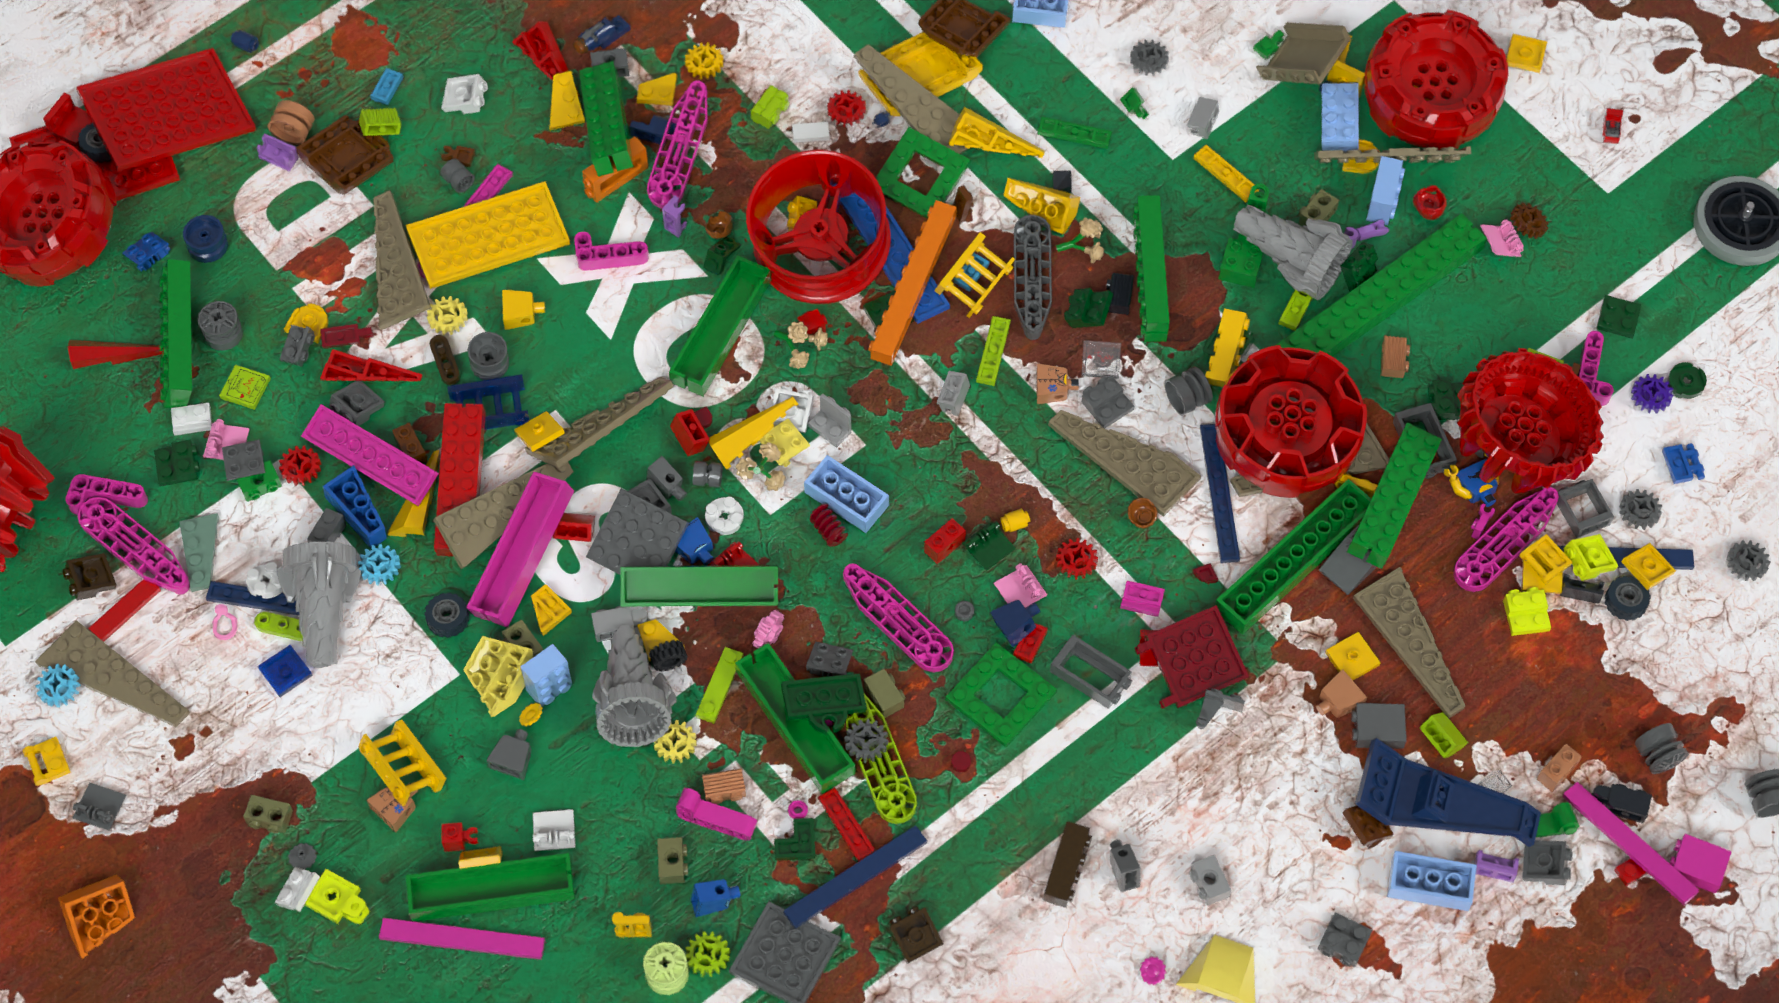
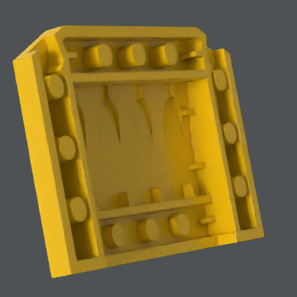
M924 32L880 53L936 97L975 79L983 70L982 64L976 57L957 54L928 38ZM860 69L858 71L859 77L891 116H901L865 70Z

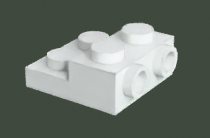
M479 74L448 78L442 103L443 111L461 110L464 114L480 112L481 106H484L483 93L487 91L486 81Z
M781 386V389L776 388L772 406L792 396L798 405L787 410L784 418L779 417L773 423L774 427L789 419L799 432L806 433L814 396L810 395L811 392L800 390L799 393L793 392L792 388Z

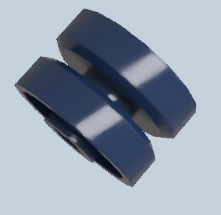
M209 215L196 216L185 225L183 239L193 259L198 262L209 263L220 259L226 253L228 248L227 236L223 225L217 218Z

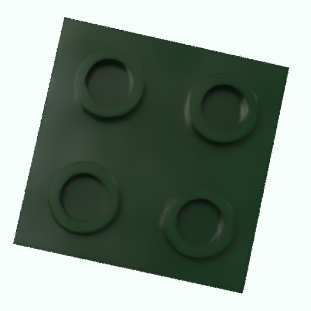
M991 521L962 542V545L986 571L1016 550L1015 546L999 530L1000 525L998 522L993 523Z

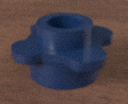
M884 112L877 114L872 124L876 125L877 128L886 126L890 123L888 117L890 114H885Z

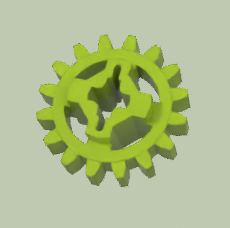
M703 932V937L696 934V941L689 940L691 947H686V952L689 953L685 955L687 961H689L688 967H694L693 972L695 974L701 971L702 977H704L705 973L712 977V972L714 971L720 974L719 968L725 969V962L730 960L728 956L730 949L726 948L727 941H722L721 935L715 938L714 932H711L710 936ZM698 947V948H699V951H698V952L695 954V956H694V952H695L696 948ZM704 950L711 954V958L707 954L704 955ZM721 952V957L717 962L716 958L718 955H720Z

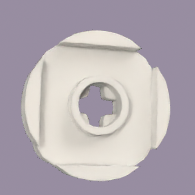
M733 497L718 498L706 506L705 520L711 531H716L720 535H730L738 531L744 519L741 505ZM722 513L729 514L727 516L728 519L724 520L723 517L720 518L719 516H721Z
M269 562L250 569L247 572L246 579L249 592L254 596L256 594L261 595L262 598H272L282 592L277 576V571L280 567L274 562Z

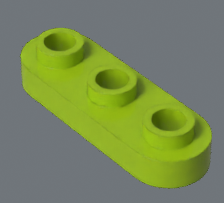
M261 612L255 617L254 623L258 631L303 641L301 631H298L300 628L299 619L270 612ZM286 623L285 626L280 627V624Z

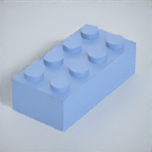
M1358 83L1322 84V151L1343 150V152H1347L1348 150H1359Z
M828 455L804 482V491L807 495L821 504L827 503L829 509H832L833 512L865 533L868 532L889 506L888 494Z
M1395 851L1391 859L1387 897L1469 911L1473 903L1477 865Z

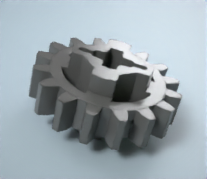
M1145 39L1144 44L1138 42L1137 46H1133V51L1130 54V63L1134 64L1133 69L1139 68L1138 73L1144 71L1147 76L1151 72L1154 76L1156 71L1161 73L1162 69H1166L1169 62V51H1166V46H1160L1161 42L1155 44L1152 39L1151 43H1148Z
M1636 489L1635 493L1629 491L1628 495L1623 496L1619 505L1621 508L1619 514L1624 515L1623 521H1629L1628 526L1634 524L1635 529L1641 526L1645 530L1647 525L1652 528L1654 523H1658L1662 515V511H1660L1662 504H1657L1659 498L1654 499V493L1648 495L1647 490L1644 489L1643 493H1640L1639 489Z
M1744 540L1740 544L1735 543L1733 548H1730L1726 558L1729 561L1727 567L1733 568L1731 574L1737 573V578L1740 579L1743 576L1745 581H1748L1749 578L1752 581H1755L1757 577L1761 579L1764 573H1767L1771 563L1768 560L1770 555L1764 554L1766 548L1760 549V543L1752 545V540L1748 544Z
M867 719L866 723L859 720L858 726L853 723L852 730L847 729L848 736H845L846 750H850V756L856 755V761L863 758L864 763H866L867 758H870L874 762L875 756L881 758V752L886 753L888 739L886 738L888 733L883 732V725L877 727V721L870 724L869 719Z

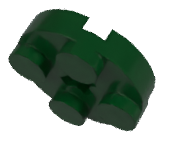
M1689 362L1679 363L1673 367L1668 375L1667 382L1669 381L1668 386L1673 388L1672 392L1676 398L1692 399L1702 394L1707 378L1700 367L1698 369ZM1684 378H1687V380H1691V382L1687 384L1683 380Z

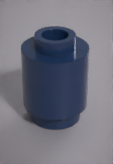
M236 30L232 34L231 43L235 47L249 53L257 50L259 42L256 36L243 30Z

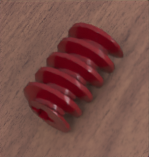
M824 503L813 510L809 520L818 529V533L822 535L826 544L829 547H834L842 543L847 538L848 533H844L845 527H840L841 521H836L837 516L831 515L833 513L832 509L827 510L829 505Z

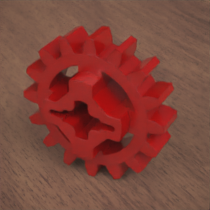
M841 90L840 95L834 93V98H829V103H827L828 116H831V121L836 120V125L843 123V127H845L849 123L850 126H853V122L859 123V118L864 119L866 102L862 101V95L857 97L856 91L850 94V90L847 93Z
M295 446L294 451L289 448V454L283 453L284 460H279V470L282 478L286 479L289 484L293 481L295 486L299 482H301L302 486H305V481L312 483L311 478H317L316 472H321V461L317 452L314 453L312 448L307 451L306 446H303L302 449Z
M1077 538L1076 542H1073L1072 539H1069L1068 545L1063 542L1062 548H1058V554L1056 555V561H1058L1057 568H1061L1062 574L1067 572L1068 578L1074 575L1075 580H1077L1078 576L1081 575L1084 579L1086 573L1092 575V569L1096 570V563H1098L1097 550H1092L1093 544L1086 545L1087 540L1080 542L1079 538Z

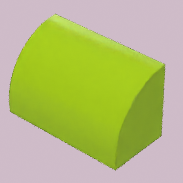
M1444 712L1432 715L1420 727L1421 731L1443 758L1450 757L1468 744L1467 740Z

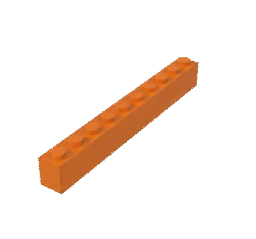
M937 200L933 207L930 206L927 214L928 220L924 221L921 227V236H917L915 240L916 247L914 251H910L908 257L909 263L903 267L901 274L903 277L896 283V293L891 295L889 299V309L883 313L882 325H878L876 329L875 341L872 340L870 342L868 351H871L872 360L892 366L956 219V206Z

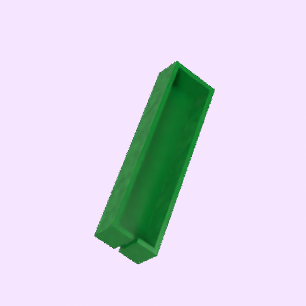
M614 61L579 70L591 158L598 177L614 173L609 156H612L617 171L633 167L620 79Z
M1160 195L1138 196L1137 203H1134L1132 223L1135 224L1133 238L1136 240L1134 252L1137 255L1139 319L1142 322L1140 324V335H1144V342H1167L1170 322Z
M737 255L670 368L669 379L672 381V384L683 389L688 387V391L704 397L771 282V271L767 267Z
M167 259L166 266L162 267V276L159 277V287H162V292L159 294V303H162V308L159 310V319H162V324H160L159 335H162L159 350L162 351L160 367H163L160 373V384H163V389L160 390V400H163V408H176L187 406L192 392L190 261Z
M1406 423L1347 549V553L1363 559L1370 548L1372 551L1366 562L1378 568H1383L1441 443V438L1410 423Z
M778 565L620 567L621 607L778 606V586H774V584H778Z
M769 643L753 652L755 664H753L751 654L735 662L736 673L821 794L855 775V764L829 727L827 728V734L816 731L810 725L807 718L787 720L781 682L795 679Z
M569 853L406 875L408 909L412 922L575 900L572 863Z

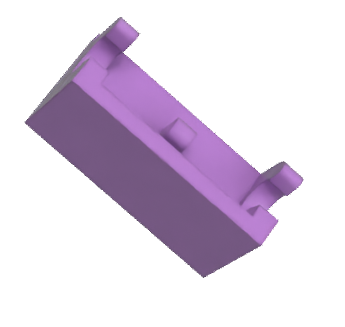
M264 134L262 137L263 145H257L258 158L290 172L299 159L296 147Z
M674 196L662 208L664 229L679 238L681 232L687 226L686 221L682 225L680 221V214L685 209V204L683 203L678 208L679 198Z
M1483 850L1477 851L1475 865H1477L1476 874L1514 882L1517 876L1518 858L1510 860L1484 854Z

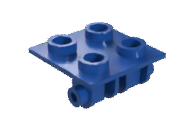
M150 232L145 234L135 244L130 245L122 254L136 263V267L141 272L143 270L146 271L152 264H155L152 257L159 261L169 254L170 248L166 241Z

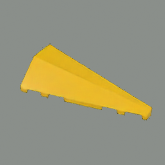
M793 396L709 437L710 446L726 470L731 467L730 462L736 457L741 458L744 455L742 451L751 445L754 446L774 427L773 423L779 417L784 418L787 410L798 405Z

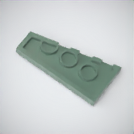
M218 513L179 521L189 584L192 592L209 589L210 582L212 581L217 523L219 522Z

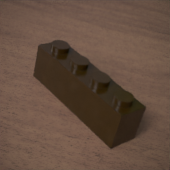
M1069 821L1066 822L1045 888L1044 902L1066 908L1068 901H1073L1075 890H1072L1074 883L1078 884L1081 872H1078L1080 865L1084 866L1087 856L1084 850L1085 847L1090 846L1092 836L1089 835V827Z

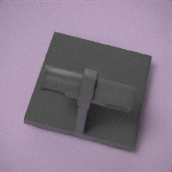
M1217 689L1206 690L1200 716L1196 720L1197 727L1204 729L1221 707L1243 712L1245 700H1242L1241 696L1230 694V696L1224 695L1222 691Z

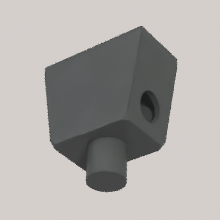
M663 456L648 467L646 480L650 478L666 499L674 496L678 501H681L686 497L687 492L681 488L682 477Z
M517 729L514 737L503 735L487 758L488 767L524 780L532 751L530 744L525 742L528 733Z
M1121 840L1111 842L1110 865L1120 892L1140 887L1141 868L1130 844L1123 845Z

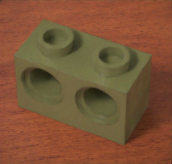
M1322 189L1317 194L1314 193L1309 200V204L1303 206L1299 212V224L1307 226L1306 221L1308 218L1328 221L1337 211L1339 200Z
M523 620L502 631L504 638L502 641L532 649L533 657L543 651L542 646ZM515 636H520V637H521V638L518 639V640H513V639H512V638L515 637Z
M251 795L243 817L251 828L259 829L261 827L266 828L271 833H286L293 810L288 803ZM257 811H263L261 815L254 816ZM275 816H282L279 820L273 821Z

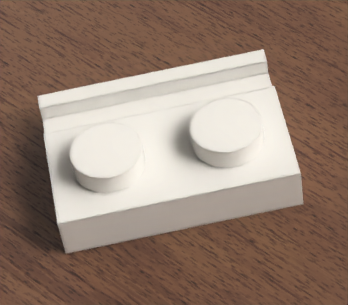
M209 403L171 408L174 436L211 430L212 420Z
M295 867L275 903L280 907L291 910L295 909L300 912L320 876L315 872L311 873L310 871Z

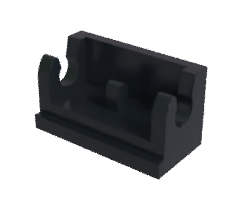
M1565 574L1562 580V593L1560 596L1596 604L1600 603L1604 594L1602 589L1605 582L1600 581L1599 584L1569 579L1570 575Z

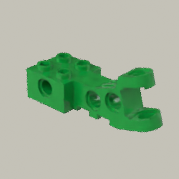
M1262 183L1255 184L1251 188L1247 205L1254 206L1265 212L1269 196L1268 187ZM1257 189H1262V190L1265 192V194L1262 193V192H1255V191H1256ZM1239 234L1238 240L1229 238L1218 280L1255 288L1263 252L1259 247L1247 241V237Z

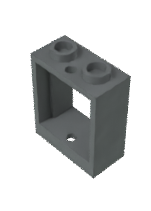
M1593 479L1581 480L1574 486H1565L1558 491L1557 505L1576 538L1611 525L1614 515ZM1587 493L1599 515L1578 522L1567 500Z

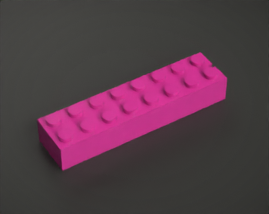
M533 472L466 607L475 617L487 621L491 620L495 624L508 628L574 493V490L566 481Z

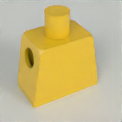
M502 290L505 330L532 325L535 323L534 313H545V302H534L532 292Z

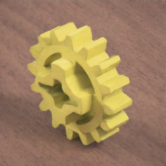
M443 296L442 301L439 302L436 299L435 305L430 304L431 310H427V320L430 328H435L436 333L442 331L443 335H445L449 331L453 335V330L459 332L460 326L465 327L464 321H468V313L464 303H460L458 298L453 301L452 296H450L448 300H445Z
M678 720L675 721V724H671L668 731L654 742V749L658 751V757L664 755V761L666 762L670 758L673 764L676 759L680 763L683 762V757L689 759V752L694 753V746H697V741L694 740L696 739V734L692 733V727L686 728V722L679 725ZM677 736V741L675 743V746L673 747L674 740Z

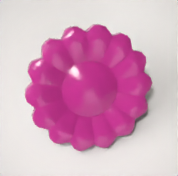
M1150 956L1145 958L1144 962L1141 963L1140 976L1149 985L1160 984L1165 979V974L1167 973L1165 970L1166 965L1158 957Z

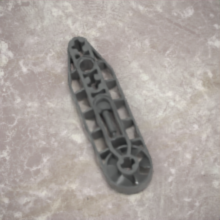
M1027 215L1020 218L1014 228V307L1025 336L1030 340H1036L1042 334L1052 304L1051 230L1044 218L1036 215ZM1044 225L1046 229L1041 231L1040 226ZM1040 233L1046 237L1044 241H1041ZM1016 252L1024 253V260L1016 261ZM1049 252V261L1041 260V253ZM1027 258H1031L1030 277H1027ZM1034 258H1038V277H1035ZM1016 267L1024 269L1023 276L1016 277ZM1049 268V277L1041 276V269ZM1016 283L1024 284L1023 292L1016 293ZM1049 283V293L1042 292V284ZM1016 299L1024 300V308L1018 307ZM1049 299L1048 308H1042V300Z

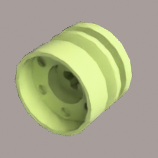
M662 942L654 945L647 951L643 967L648 985L653 991L663 995L679 992L685 986L689 975L687 959L683 950L673 943ZM663 963H668L667 968H663Z

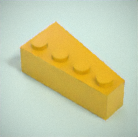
M1224 308L1218 329L1220 337H1217L1214 343V352L1216 353L1215 356L1212 355L1209 361V370L1211 371H1206L1205 375L1210 385L1223 387L1226 380L1234 372L1235 367L1239 366L1241 361L1239 351L1240 348H1244L1246 337H1243L1244 331L1248 330L1250 324L1247 313Z

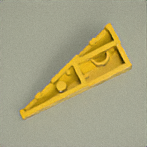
M966 107L963 108L949 140V145L951 146L960 145L965 146V148H981L985 151L1007 154L1017 153L1021 154V156L1032 155L1043 158L1045 154L1043 149Z
M439 450L432 453L426 464L427 467L436 472L440 458ZM436 479L419 506L406 499L388 530V536L406 537L407 534H425L429 505L432 503Z

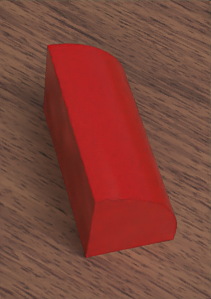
M563 513L553 538L591 542L594 533L595 516Z

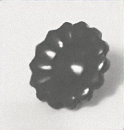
M300 843L290 850L288 858L293 868L306 870L315 863L317 855L313 846H309L307 843Z

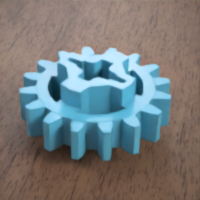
M379 544L378 548L372 545V550L365 549L366 555L360 554L362 561H358L359 570L363 580L368 579L369 584L375 581L376 585L379 586L380 582L383 581L386 585L387 579L393 581V574H399L397 570L401 568L399 556L396 554L395 549L390 550L388 545L385 549L382 547V544Z
M56 664L55 669L48 666L49 671H42L44 676L37 678L40 681V684L35 685L40 690L37 692V695L42 697L41 700L50 707L54 703L58 708L61 706V703L67 706V700L74 701L73 694H79L76 690V687L81 686L77 682L79 676L75 674L72 668L69 669L66 665H63L61 668L59 664ZM63 674L67 675L69 677V680L65 679ZM47 691H49L53 695V697L49 696L47 694Z

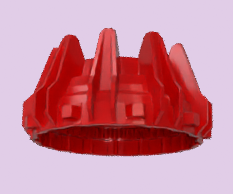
M1519 348L1516 353L1503 351L1500 356L1490 355L1487 360L1483 358L1476 366L1477 371L1470 372L1464 379L1463 387L1457 394L1461 402L1460 419L1457 422L1461 427L1460 452L1462 456L1467 457L1482 449L1488 456L1479 475L1480 479L1485 483L1491 482L1506 469L1515 473L1511 484L1513 493H1524L1541 486L1548 489L1552 483L1564 479L1576 480L1594 462L1592 454H1598L1603 445L1601 440L1604 438V434L1601 431V426L1604 422L1599 414L1602 408L1601 404L1595 400L1588 386L1572 371V367L1568 364H1561L1548 356L1539 353L1534 354L1528 352L1525 348Z
M0 426V572L6 570L5 557H15L19 551L18 546L14 543L17 534L10 528L11 524L14 523L27 529H32L35 519L26 514L34 506L30 499L46 500L49 495L46 486L55 479L24 446L21 435L4 426Z

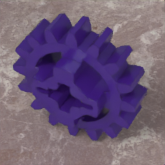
M1646 374L1645 379L1640 376L1638 381L1634 382L1631 390L1633 394L1631 399L1637 400L1635 406L1641 405V411L1648 409L1649 414L1652 410L1656 414L1660 409L1665 411L1666 407L1670 406L1674 396L1671 394L1673 388H1668L1669 381L1664 383V377L1657 379L1656 374H1654L1653 378H1650L1649 374Z

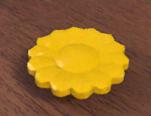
M530 704L522 711L519 716L521 725H532V723H535L540 718L543 712L541 704Z

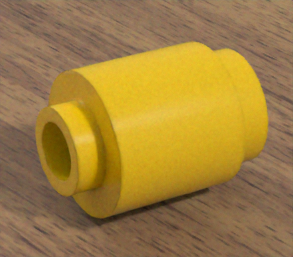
M1021 508L1004 514L1000 521L1005 532H1013L1028 527L1030 518L1028 512L1023 511Z

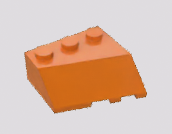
M118 875L58 897L70 936L81 959L86 957L87 953L94 947L100 946L112 933L115 934L135 918L124 881Z

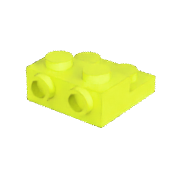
M1600 534L1571 540L1563 548L1566 556L1572 561L1574 574L1579 576L1581 581L1596 578L1601 573L1614 571L1619 567Z
M1532 587L1527 592H1519V590L1515 589L1505 595L1503 603L1512 636L1548 632L1551 630L1547 613L1548 603L1544 590Z

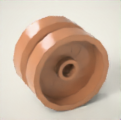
M283 100L278 103L274 115H272L268 123V129L279 140L293 145H300L304 143L315 119L313 114L304 106L296 102Z

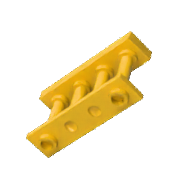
M981 232L934 290L939 295L944 290L946 292L949 291L971 308L967 314L969 318L973 313L977 315L982 309V301L1003 274L1008 275L1014 268L1011 265L1015 260L1013 257L1008 263H1005L984 246L985 244L982 241L986 236ZM975 251L982 253L1002 269L997 277L974 259L972 254ZM964 264L970 265L992 282L987 290L963 272L962 267ZM954 277L960 278L982 295L977 303L953 285L952 280Z
M403 720L395 722L390 735L375 741H371L367 734L362 736L358 746L361 754L367 758L390 789L394 798L402 806L406 805L413 791L425 786H430L434 793L442 789L446 777ZM394 741L401 747L400 750L385 756L377 749ZM404 756L408 757L413 763L396 771L389 765V762ZM418 771L424 778L407 786L400 779V777Z

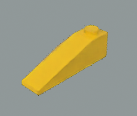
M1007 178L1004 196L1016 206L1024 209L1030 215L1044 218L1048 222L1050 230L1065 234L1077 215L1081 198L1064 191L1012 178Z

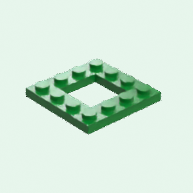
M908 127L877 175L876 180L884 196L928 219L927 214L930 206L933 207L936 200L943 203L947 201L971 161ZM915 152L944 167L927 196L897 181Z
M996 642L950 691L945 700L1003 746L1007 747L1054 696L1057 689ZM998 671L1027 692L1005 718H1002L975 697Z

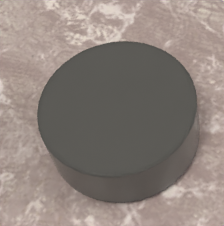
M968 601L959 602L955 606L956 618L960 621L971 620L974 616V606Z

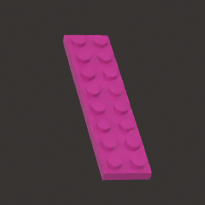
M320 404L301 435L304 439L351 467L354 465L358 471L417 506L420 505L439 474Z

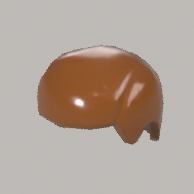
M719 211L716 217L710 216L709 221L705 225L706 233L714 239L727 237L733 229L732 217L725 211Z
M1137 498L1128 506V518L1134 526L1141 529L1148 528L1157 520L1156 506L1148 498Z

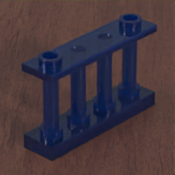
M522 374L447 386L450 402L455 401L456 404H462L463 407V400L474 398L475 404H483L482 397L493 396L496 415L485 417V430L511 425L519 426L530 421L528 410L522 411L519 391L525 390ZM511 392L515 412L503 414L501 394Z

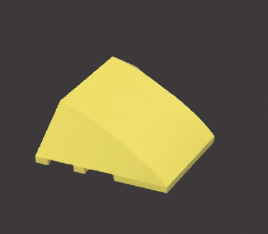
M482 636L463 670L473 687L480 693V699L487 705L490 716L494 717L516 703L525 687L521 666L533 658L532 649Z
M1214 934L1176 985L1193 991L1198 989L1236 1003H1255L1254 948Z

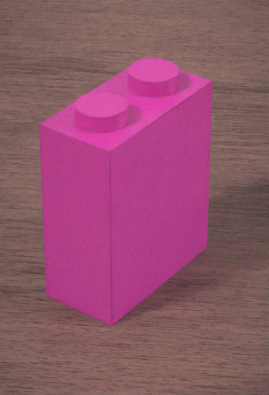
M1684 834L1681 840L1677 839L1673 849L1677 852L1675 857H1671L1669 864L1694 886L1716 894L1721 887L1732 851Z

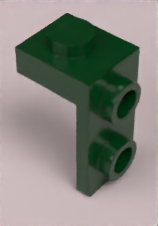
M724 237L708 249L703 268L719 276L723 272L726 258L739 249L740 244L732 238Z

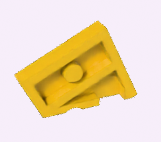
M677 73L639 84L637 103L673 106Z
M547 584L531 595L543 636L572 613L571 609Z
M656 619L637 625L649 662L651 661L649 653L651 649H654L653 647L659 646L660 643L665 644V641L678 640Z

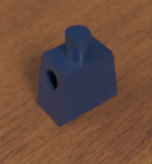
M1015 600L991 611L990 614L1007 641L1014 647L1036 628L1032 617L1041 611L1035 602L1025 608L1020 600Z

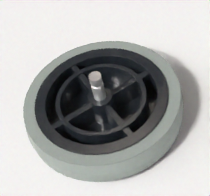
M1746 176L1727 177L1713 183L1704 191L1695 208L1694 228L1698 239L1711 254L1731 264L1753 266L1774 259L1779 255V191L1762 180Z

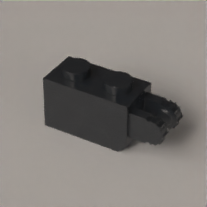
M1612 784L1611 787L1598 785L1594 788L1592 795L1615 816L1642 824L1645 822L1650 808L1651 794L1644 790L1627 788L1623 784Z

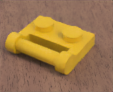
M1547 534L1519 555L1522 560H1526L1541 576V580L1545 585L1572 565V561ZM1535 552L1551 569L1549 573L1531 555Z
M57 736L23 749V754L28 758L33 771V780L36 786L71 773ZM38 753H41L48 771L46 774H42L35 756Z
M616 912L612 915V922L616 926V936L621 938L652 937L649 915L635 913L633 916H624L621 912Z

